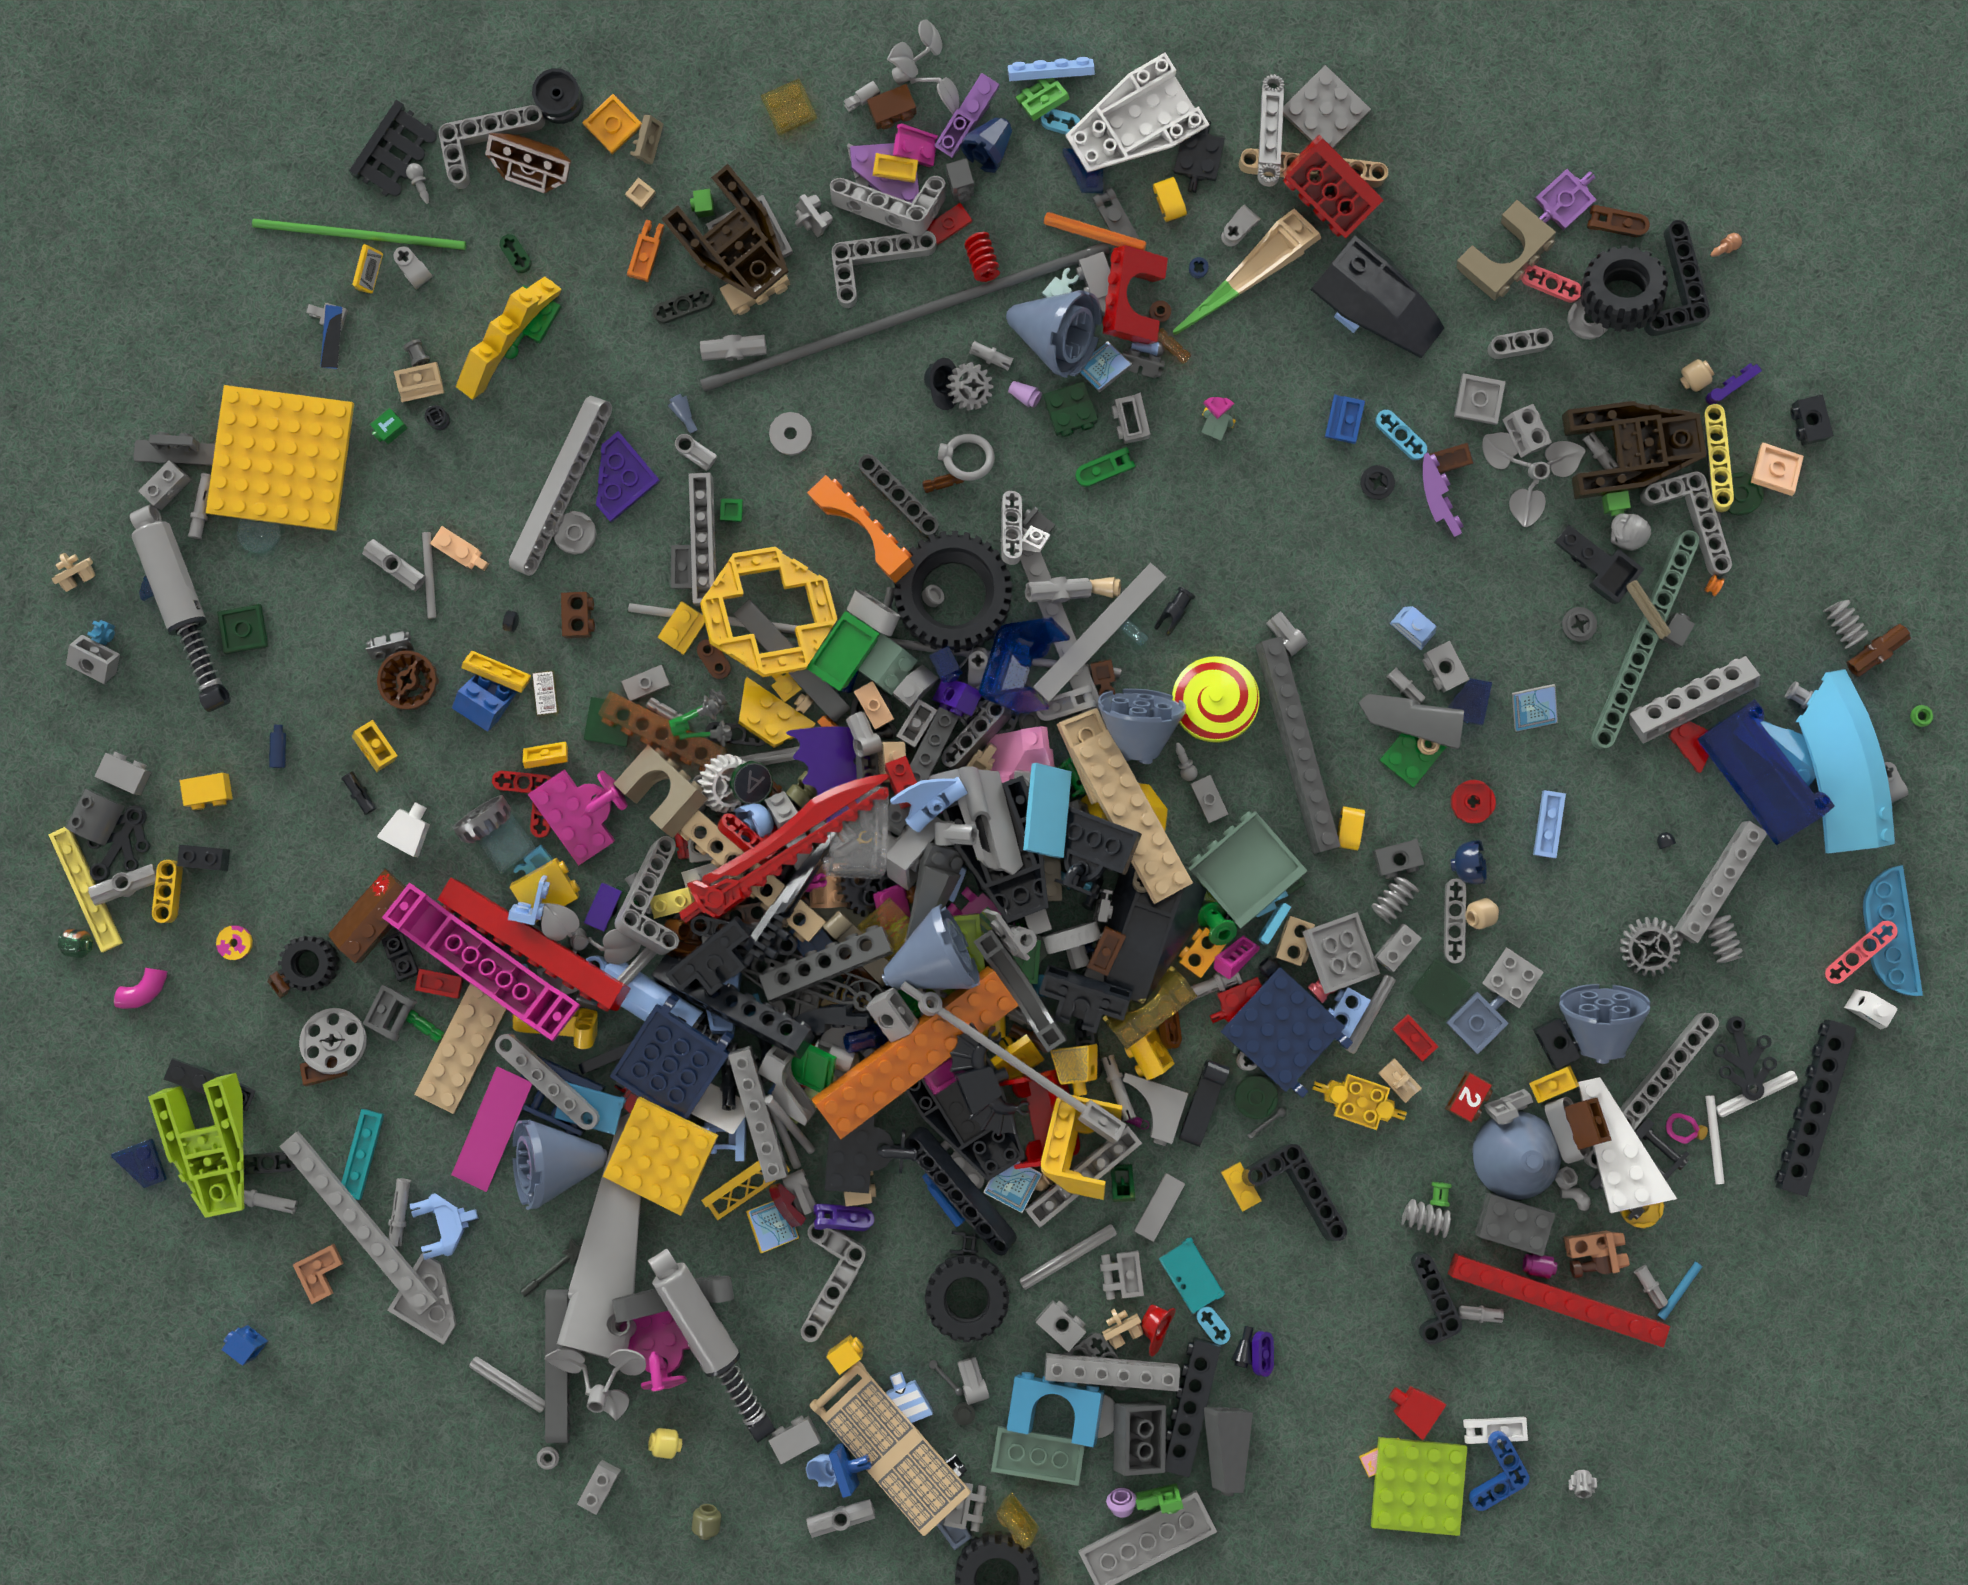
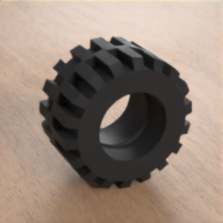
M302 936L298 939L294 938L290 944H286L283 947L286 950L279 955L282 957V961H278V966H282L279 973L285 976L283 978L284 982L290 983L289 986L292 988H297L300 991L320 990L323 986H328L331 983L330 980L335 979L337 976L334 974L335 971H339V966H336V962H339V957L335 956V953H337L336 949L331 947L332 944L329 941H324V938ZM308 950L313 951L319 960L318 970L310 977L305 976L299 969L300 956Z

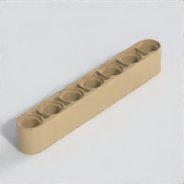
M1250 148L1242 152L1239 160L1241 171L1247 174L1258 175L1259 149ZM1281 152L1280 177H1284L1282 172L1287 168V163L1293 162L1299 155L1298 153ZM1251 158L1254 160V164L1248 165L1244 162V159ZM1344 159L1353 169L1361 173L1360 176L1371 187H1379L1385 182L1388 175V168L1385 164ZM1311 171V173H1310V174H1311L1310 178H1312V177H1314V178L1317 177V176H1318V174H1317L1318 171H1316V172ZM1271 172L1263 174L1265 176H1274ZM1372 172H1379L1382 178L1377 179L1373 177Z

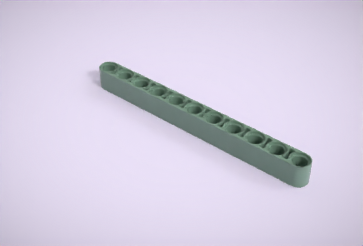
M1691 530L1685 531L1676 537L1650 597V601L1664 622L1667 620L1699 544L1698 534ZM1683 537L1690 539V547L1684 545ZM1675 556L1682 559V566L1675 564ZM1667 576H1670V577L1673 578V580H1674V585H1673V586H1670V585L1667 584V582H1666V577H1667ZM1659 595L1665 598V606L1658 603ZM1644 614L1591 736V743L1596 749H1606L1614 744L1659 639ZM1642 635H1645V636L1648 637V639H1649V644H1648V645L1642 644V642H1641V636H1642ZM1634 654L1640 657V665L1633 663L1632 657ZM1625 674L1631 676V685H1627L1624 682ZM1617 694L1622 695L1624 698L1622 705H1619L1615 700ZM1608 714L1614 715L1616 720L1614 725L1608 723ZM1600 734H1604L1607 737L1605 745L1599 742Z

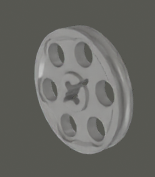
M340 1008L322 1010L313 1015L301 1031L299 1040L301 1055L310 1067L321 1073L339 1074L356 1065L364 1054L367 1043L366 1030L362 1022L347 1010ZM334 1014H338L339 1022L336 1025H330L329 1018ZM356 1024L358 1027L357 1032L353 1035H348V1026ZM314 1026H319L320 1033L318 1036L311 1037L310 1029ZM334 1036L336 1039L340 1041L334 1042L332 1046L328 1042L329 1040H332ZM351 1045L356 1046L357 1051L355 1055L348 1057L346 1049ZM313 1047L319 1048V1054L316 1058L309 1057V1051ZM331 1057L337 1058V1065L334 1068L327 1067V1061Z

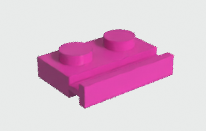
M902 123L897 125L898 134L895 137L893 156L918 160V164L926 167L934 166L936 151L934 145L938 136Z

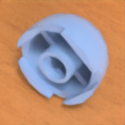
M745 804L734 809L733 812H736L735 816L761 838L766 834L770 835L772 833L771 831L774 828L773 818L769 810L761 804ZM741 835V838H744L747 842H750L748 837Z

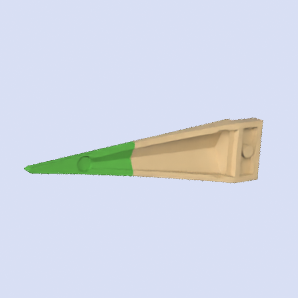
M1293 209L1272 226L1227 279L1173 330V334H1179L1305 254L1304 251L1321 239L1320 233L1297 210Z

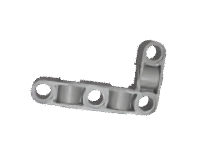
M940 176L930 177L912 203L844 178H836L830 183L831 202L836 207L912 235H922L926 232L946 199L945 180Z
M814 1222L808 1229L809 1239L840 1258L801 1328V1336L807 1342L816 1341L825 1326L828 1325L859 1272V1268L866 1256L865 1247L839 1229L826 1228L823 1229V1236H815L812 1232ZM857 1248L861 1250L862 1257L853 1259L850 1251ZM836 1287L839 1289L840 1295L838 1297H831L828 1294V1289ZM813 1325L817 1329V1334L810 1336L806 1333L805 1328Z

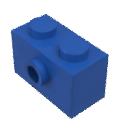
M247 1325L243 1328L238 1327L234 1332L231 1331L223 1342L226 1344L221 1350L243 1366L257 1357L268 1340Z

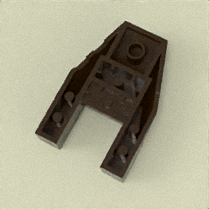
M727 164L711 178L736 208L704 236L678 205L665 215L662 220L701 268L753 299H757L789 271L767 210Z
M1628 401L1569 409L1562 415L1565 436L1612 430L1618 468L1578 473L1571 478L1575 500L1642 488L1707 456L1700 413Z

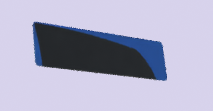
M325 306L321 368L338 369L343 310L340 306Z

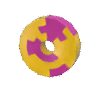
M228 926L224 928L216 939L218 952L228 960L242 959L252 949L253 940L251 934L241 926ZM233 939H236L238 942L236 947H233L231 944Z

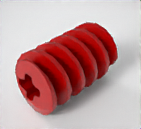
M988 232L975 233L964 243L972 271L974 272V278L980 282L991 281L1001 273L997 270L999 264L996 262V255L993 254L994 248L991 247L992 242L989 240L990 235Z

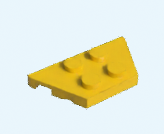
M747 677L745 679L738 724L775 748L783 744L784 741L794 738L787 735V731L815 727L816 723L797 712Z

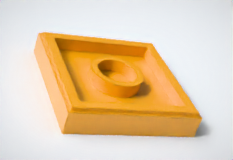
M614 94L582 122L612 155L641 128L642 124Z

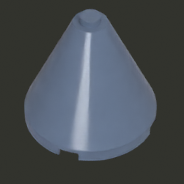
M1078 290L1013 305L1007 311L1006 319L1009 326L1054 374L1067 378L1068 375L1076 376L1080 373L1093 355L1099 339L1094 336L1096 324L1101 325L1102 314L1097 297L1092 293Z
M942 904L931 909L886 965L884 974H882L886 986L900 989L902 984L907 982L916 989H972L980 985L977 965L967 950L969 945L946 907L941 909L943 907Z
M1518 1111L1519 1117L1514 1118L1508 1124H1498L1493 1118L1489 1119L1478 1131L1472 1148L1474 1169L1481 1182L1493 1193L1515 1200L1528 1199L1545 1191L1554 1181L1561 1164V1154L1551 1127L1541 1118L1522 1111Z
M521 1120L516 1123L512 1143L513 1147L517 1146L516 1158H512L513 1171L519 1199L522 1205H529L526 1206L527 1210L541 1207L602 1168L604 1162L607 1161V1151L599 1144L532 1120Z

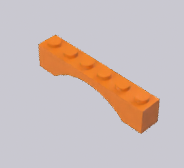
M825 475L807 492L808 495L826 515L848 518L866 529L873 540L876 563L896 583L914 566L910 560L912 555L906 548L900 549L896 545L898 541L890 533L886 535L883 532L884 527L876 519L872 521L869 518L870 513L863 506L859 508L855 504L857 502L856 499L849 492L845 494L842 491V485L835 478L831 480Z

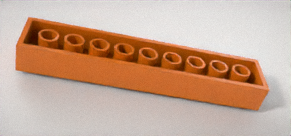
M988 966L979 972L980 985L972 989H957L942 1000L943 1008L968 1025L973 1023L980 1033H983L1018 1006V1003L996 972ZM923 1014L917 1019L919 1023L911 1034L894 1042L887 1041L811 1100L834 1132L842 1139L950 1058V1052L957 1044V1035H961L964 1032L938 1014L933 1016Z

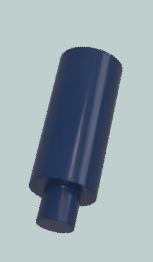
M274 725V732L270 733L269 768H285L286 733H283V725Z

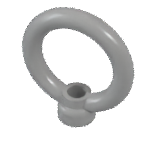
M963 434L953 438L948 444H940L938 460L944 461L946 469L954 477L972 481L980 479L990 472L994 464L995 455L992 446L983 437L975 434ZM970 442L981 446L986 453L985 464L974 472L959 470L952 462L954 449L958 445Z

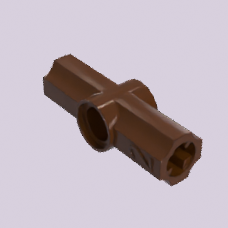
M1897 624L1883 636L1872 640L1871 644L1865 645L1864 650L1847 661L1848 669L1856 677L1863 675L1876 664L1878 665L1894 654L1893 652L1910 640V632L1906 627Z

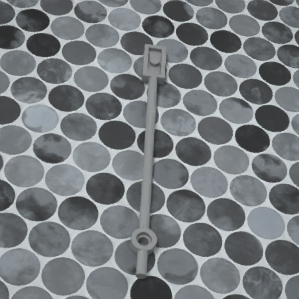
M907 982L902 984L900 989L918 1001V1007L923 1014L927 1016L938 1014L1081 1113L1078 1119L1080 1122L1111 1143L1115 1144L1118 1142L1126 1126L1124 1122L1092 1100H1089L1084 1105L943 1008L942 1000L936 993L927 992L923 994Z

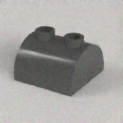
M85 788L65 828L81 837L105 846L124 806L93 790Z

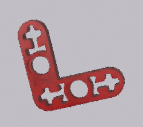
M498 771L492 777V784L496 789L502 791L530 793L533 791L534 777H537L536 782L541 783L545 779L548 781L552 777L541 774ZM504 775V778L513 780L512 775H516L513 781L514 788H511V783H504L503 787H500L501 785L497 782V778H501ZM522 777H527L530 780V784L526 789H521L518 785V781ZM533 803L530 831L535 837L544 838L549 835L551 826L546 819H543L542 824L546 826V831L543 830L539 834V831L535 830V826L540 824V819H536V814L543 815Z
M730 813L724 814L718 822L719 831L744 853L753 848V845H758L778 830L775 825L770 835L766 834L761 838L739 818ZM741 835L748 837L750 842L743 841ZM776 851L775 853L771 854L770 856H768L767 858H765L764 860H762V861L759 862L758 864H764V863H766L767 861H769L770 859H772V857H773L778 851Z

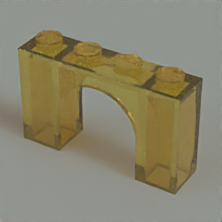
M1173 966L1168 968L1158 983L1161 987L1159 993L1147 1005L1136 1011L1126 1012L1124 1021L1107 1015L1103 1017L1108 1027L1126 1049L1198 997L1186 979Z

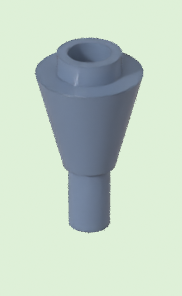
M679 394L671 398V403L668 407L684 422L690 434L697 431L691 418L692 415L687 396L682 397Z

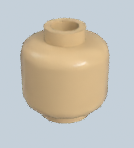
M1697 359L1682 368L1681 373L1683 377L1680 378V381L1686 390L1691 388L1694 392H1698L1712 383L1714 372L1706 360L1702 362Z
M1483 898L1468 905L1465 917L1468 924L1472 927L1484 929L1497 922L1499 909L1493 901Z

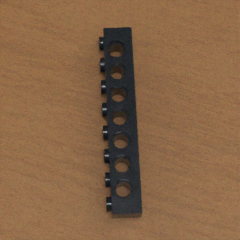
M665 954L651 976L654 981L671 992L800 1060L815 1038L811 1027L807 1023L794 1021L788 1013L783 1011L779 1013L766 1002L761 1004L751 994L738 992L739 990L730 983L724 984L713 994L720 993L712 998V995L708 993L702 984L700 987L694 988L696 984L700 983L697 978L681 991H678L665 975L669 969L682 960L678 956L671 957ZM733 1002H738L735 1006L729 1007ZM756 1011L753 1016H748L750 1012ZM774 1021L772 1025L766 1026L767 1022ZM793 1030L790 1035H784L786 1031Z
M1824 1020V1023H1821L1818 1028V1035L1820 1037L1818 1044H1815L1812 1048L1811 1055L1813 1056V1061L1811 1065H1808L1805 1072L1807 1081L1799 1093V1098H1801L1800 1105L1795 1108L1793 1113V1119H1795L1793 1128H1790L1787 1133V1140L1789 1142L1787 1149H1784L1781 1154V1169L1775 1174L1774 1182L1776 1183V1188L1805 1197L1808 1196L1857 1029L1855 1027L1833 1020ZM1833 1038L1836 1046L1831 1050L1828 1043ZM1827 1059L1829 1061L1830 1066L1828 1070L1825 1071L1822 1067V1063L1824 1060ZM1821 1080L1823 1082V1089L1818 1092L1816 1084ZM1815 1101L1817 1104V1110L1814 1113H1812L1810 1110V1105L1812 1102ZM1809 1122L1811 1130L1806 1134L1804 1132V1125ZM1803 1143L1805 1151L1799 1155L1797 1148ZM1794 1165H1797L1799 1171L1797 1175L1793 1176L1791 1169Z

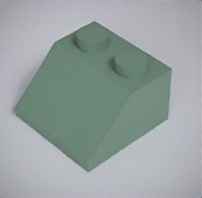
M878 632L880 636L877 643L858 671L873 681L879 688L892 695L918 660L887 636Z

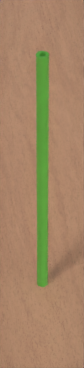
M262 219L252 220V226L255 228L460 250L466 249V241Z

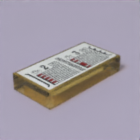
M554 670L532 673L536 716L559 714Z

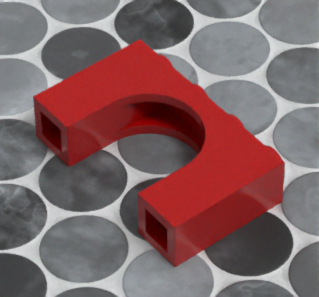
M1127 245L1113 249L1111 254V270L1108 276V294L1105 298V316L1102 321L1104 334L1136 343L1151 344L1157 342L1160 321L1141 316L1131 308L1127 299V286L1132 277L1150 282L1165 279L1167 257Z

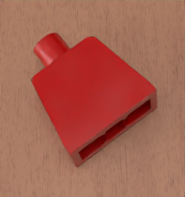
M1412 1386L1409 1387L1406 1393L1395 1387L1389 1395V1399L1398 1404L1394 1413L1422 1440H1424L1446 1407L1442 1400Z

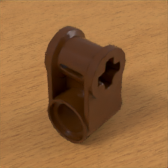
M673 918L666 921L664 927L676 933L679 940L697 945L702 944L701 936L694 934L691 930V921L685 923L684 920ZM696 922L699 929L703 930L706 927L704 923Z

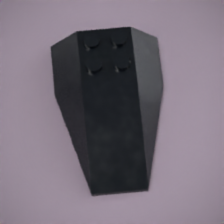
M1023 775L1002 783L1023 866L1013 875L1005 871H995L977 860L973 845L954 844L1007 923L1049 908L1043 855L1023 851L1029 790ZM955 801L942 811L945 821L965 824L958 801ZM978 815L975 819V824L979 830L981 847L983 850L990 852L982 817Z

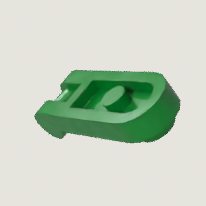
M1128 447L1081 465L1075 475L1077 483L1083 487H1089L1134 469L1136 466L1134 461L1130 460ZM1118 458H1121L1123 463L1120 466L1115 461Z

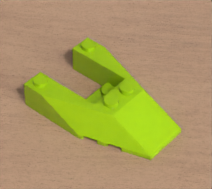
M236 1073L219 1076L203 1084L215 1123L213 1126L195 1129L182 1086L166 1088L148 1096L167 1159L170 1163L173 1162L180 1172L179 1178L189 1186L192 1191L190 1195L205 1218L244 1209L243 1095Z

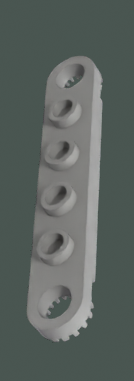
M1275 74L1274 76L1270 75L1264 78L1261 94L1258 181L1268 187L1278 183L1281 165L1284 81ZM1270 83H1274L1278 87L1277 89L1275 88L1273 90V88L1271 89V87L1269 88V86L1267 85ZM1265 172H1271L1274 175V177L1267 179V177H1265V175L1263 174Z
M507 1033L497 1038L495 1042L496 1051L579 1127L589 1130L598 1125L600 1121L599 1112L524 1043L520 1042L515 1035ZM504 1039L511 1041L512 1048L510 1051L503 1049L502 1041ZM585 1112H589L593 1116L591 1124L584 1122L582 1117Z

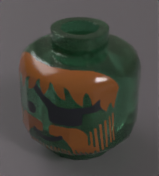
M70 928L58 938V948L67 957L84 958L93 949L94 943L91 935L85 930Z

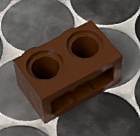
M588 592L561 593L562 636L564 638L591 637V632L595 631V621L591 619V610H594V598L590 597ZM577 599H582L583 606L575 610L573 603ZM577 621H583L584 627L580 631L574 630V624Z

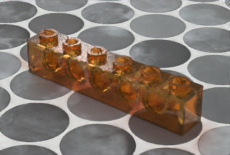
M612 691L607 695L598 713L602 717L601 722L611 727L616 724L622 727L621 732L631 737L633 734L641 737V742L652 746L654 743L660 746V750L665 754L671 756L674 753L680 756L679 760L689 766L692 763L700 766L698 770L701 772L706 770L704 764H711L710 759H717L718 755L724 756L728 753L726 748L704 737L685 738L688 741V746L684 750L677 749L676 743L680 738L679 735L673 737L668 719ZM621 710L629 712V717L625 721L618 719V713ZM640 720H647L649 722L646 730L642 731L637 728ZM661 729L668 731V737L665 740H659L656 737L657 732ZM690 730L686 731V733H694ZM699 749L707 751V757L703 760L695 757V753Z

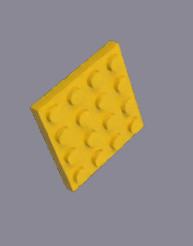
M639 1097L602 1177L681 1216L719 1135Z

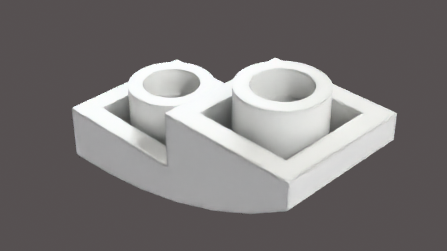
M1030 526L1028 530L1022 527V550L1041 552L1050 534L1033 526ZM1013 533L1006 534L1009 539L1017 538Z

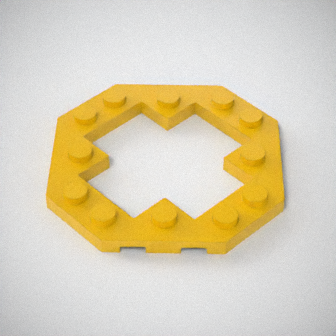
M777 547L733 553L700 603L710 644L762 677L805 670L837 621L827 579L821 575L814 574L808 570L807 566L793 558L792 560ZM779 570L784 589L805 586L814 623L795 627L799 647L759 654L754 634L732 636L723 600L743 596L744 593L739 576Z

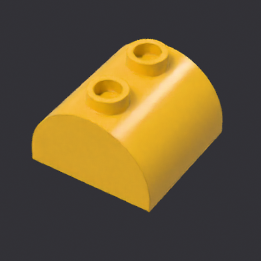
M1155 1025L1126 1041L1125 1052L1129 1058L1134 1057L1138 1065L1135 1066V1070L1139 1077L1144 1076L1146 1080L1153 1079L1165 1073L1175 1064L1168 1050L1162 1045Z

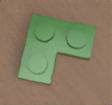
M1177 1483L1134 1493L1137 1498L1136 1505L1138 1510H1151L1155 1506L1160 1505L1162 1514H1174L1180 1509H1184Z

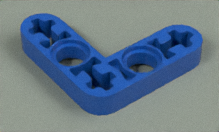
M1502 1431L1491 1433L1488 1438V1444L1503 1472L1476 1487L1469 1494L1470 1503L1478 1511L1490 1508L1521 1490L1529 1483L1528 1472L1510 1439ZM1501 1439V1443L1505 1449H1500V1447L1497 1445V1440ZM1506 1456H1514V1460L1510 1464H1504ZM1514 1470H1517L1520 1474V1480L1516 1479ZM1497 1484H1504V1489L1501 1492H1494ZM1479 1496H1481V1497H1482V1500H1483V1501L1480 1502V1503L1478 1502V1499H1477Z

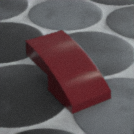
M781 1183L771 1185L769 1187L770 1195L782 1217L791 1227L801 1226L806 1218L791 1205L796 1197Z

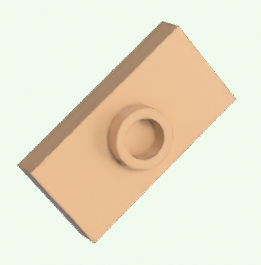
M873 681L854 691L875 730L894 720Z

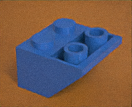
M475 674L458 690L452 709L484 730L489 731L499 721L517 694V691Z

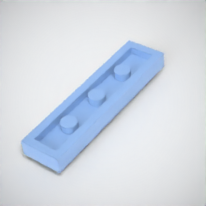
M1079 57L1076 60L1070 61L1067 59H1057L1055 62L1038 60L1031 64L1015 62L1012 65H1008L1009 81L1095 75L1093 59L1088 57Z

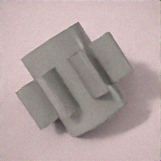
M1587 1470L1575 1471L1574 1475H1571V1479L1568 1480L1569 1490H1574V1494L1579 1498L1591 1497L1597 1488V1479L1592 1478V1474Z

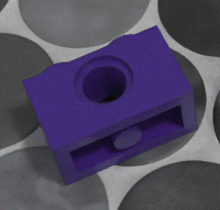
M943 676L932 700L939 703V707L960 717L963 714L972 716L982 692L968 684Z

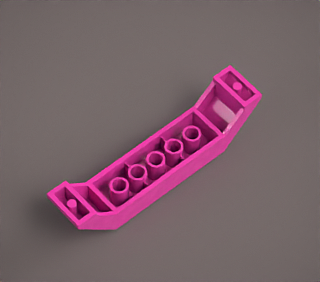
M410 882L382 917L430 955L551 1041L556 1039L581 1006L456 918Z

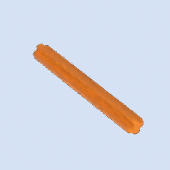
M1047 212L1044 218L1045 225L1117 247L1127 245L1144 251L1146 248V242L1054 213Z

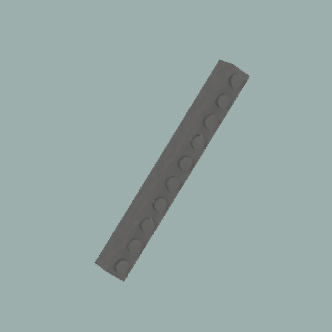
M1283 637L1262 641L1255 645L1312 852L1315 854L1341 847Z

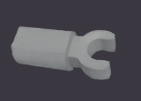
M872 81L857 90L854 96L845 99L844 106L848 112H851L859 105L867 104V99L879 95L880 90L875 82Z

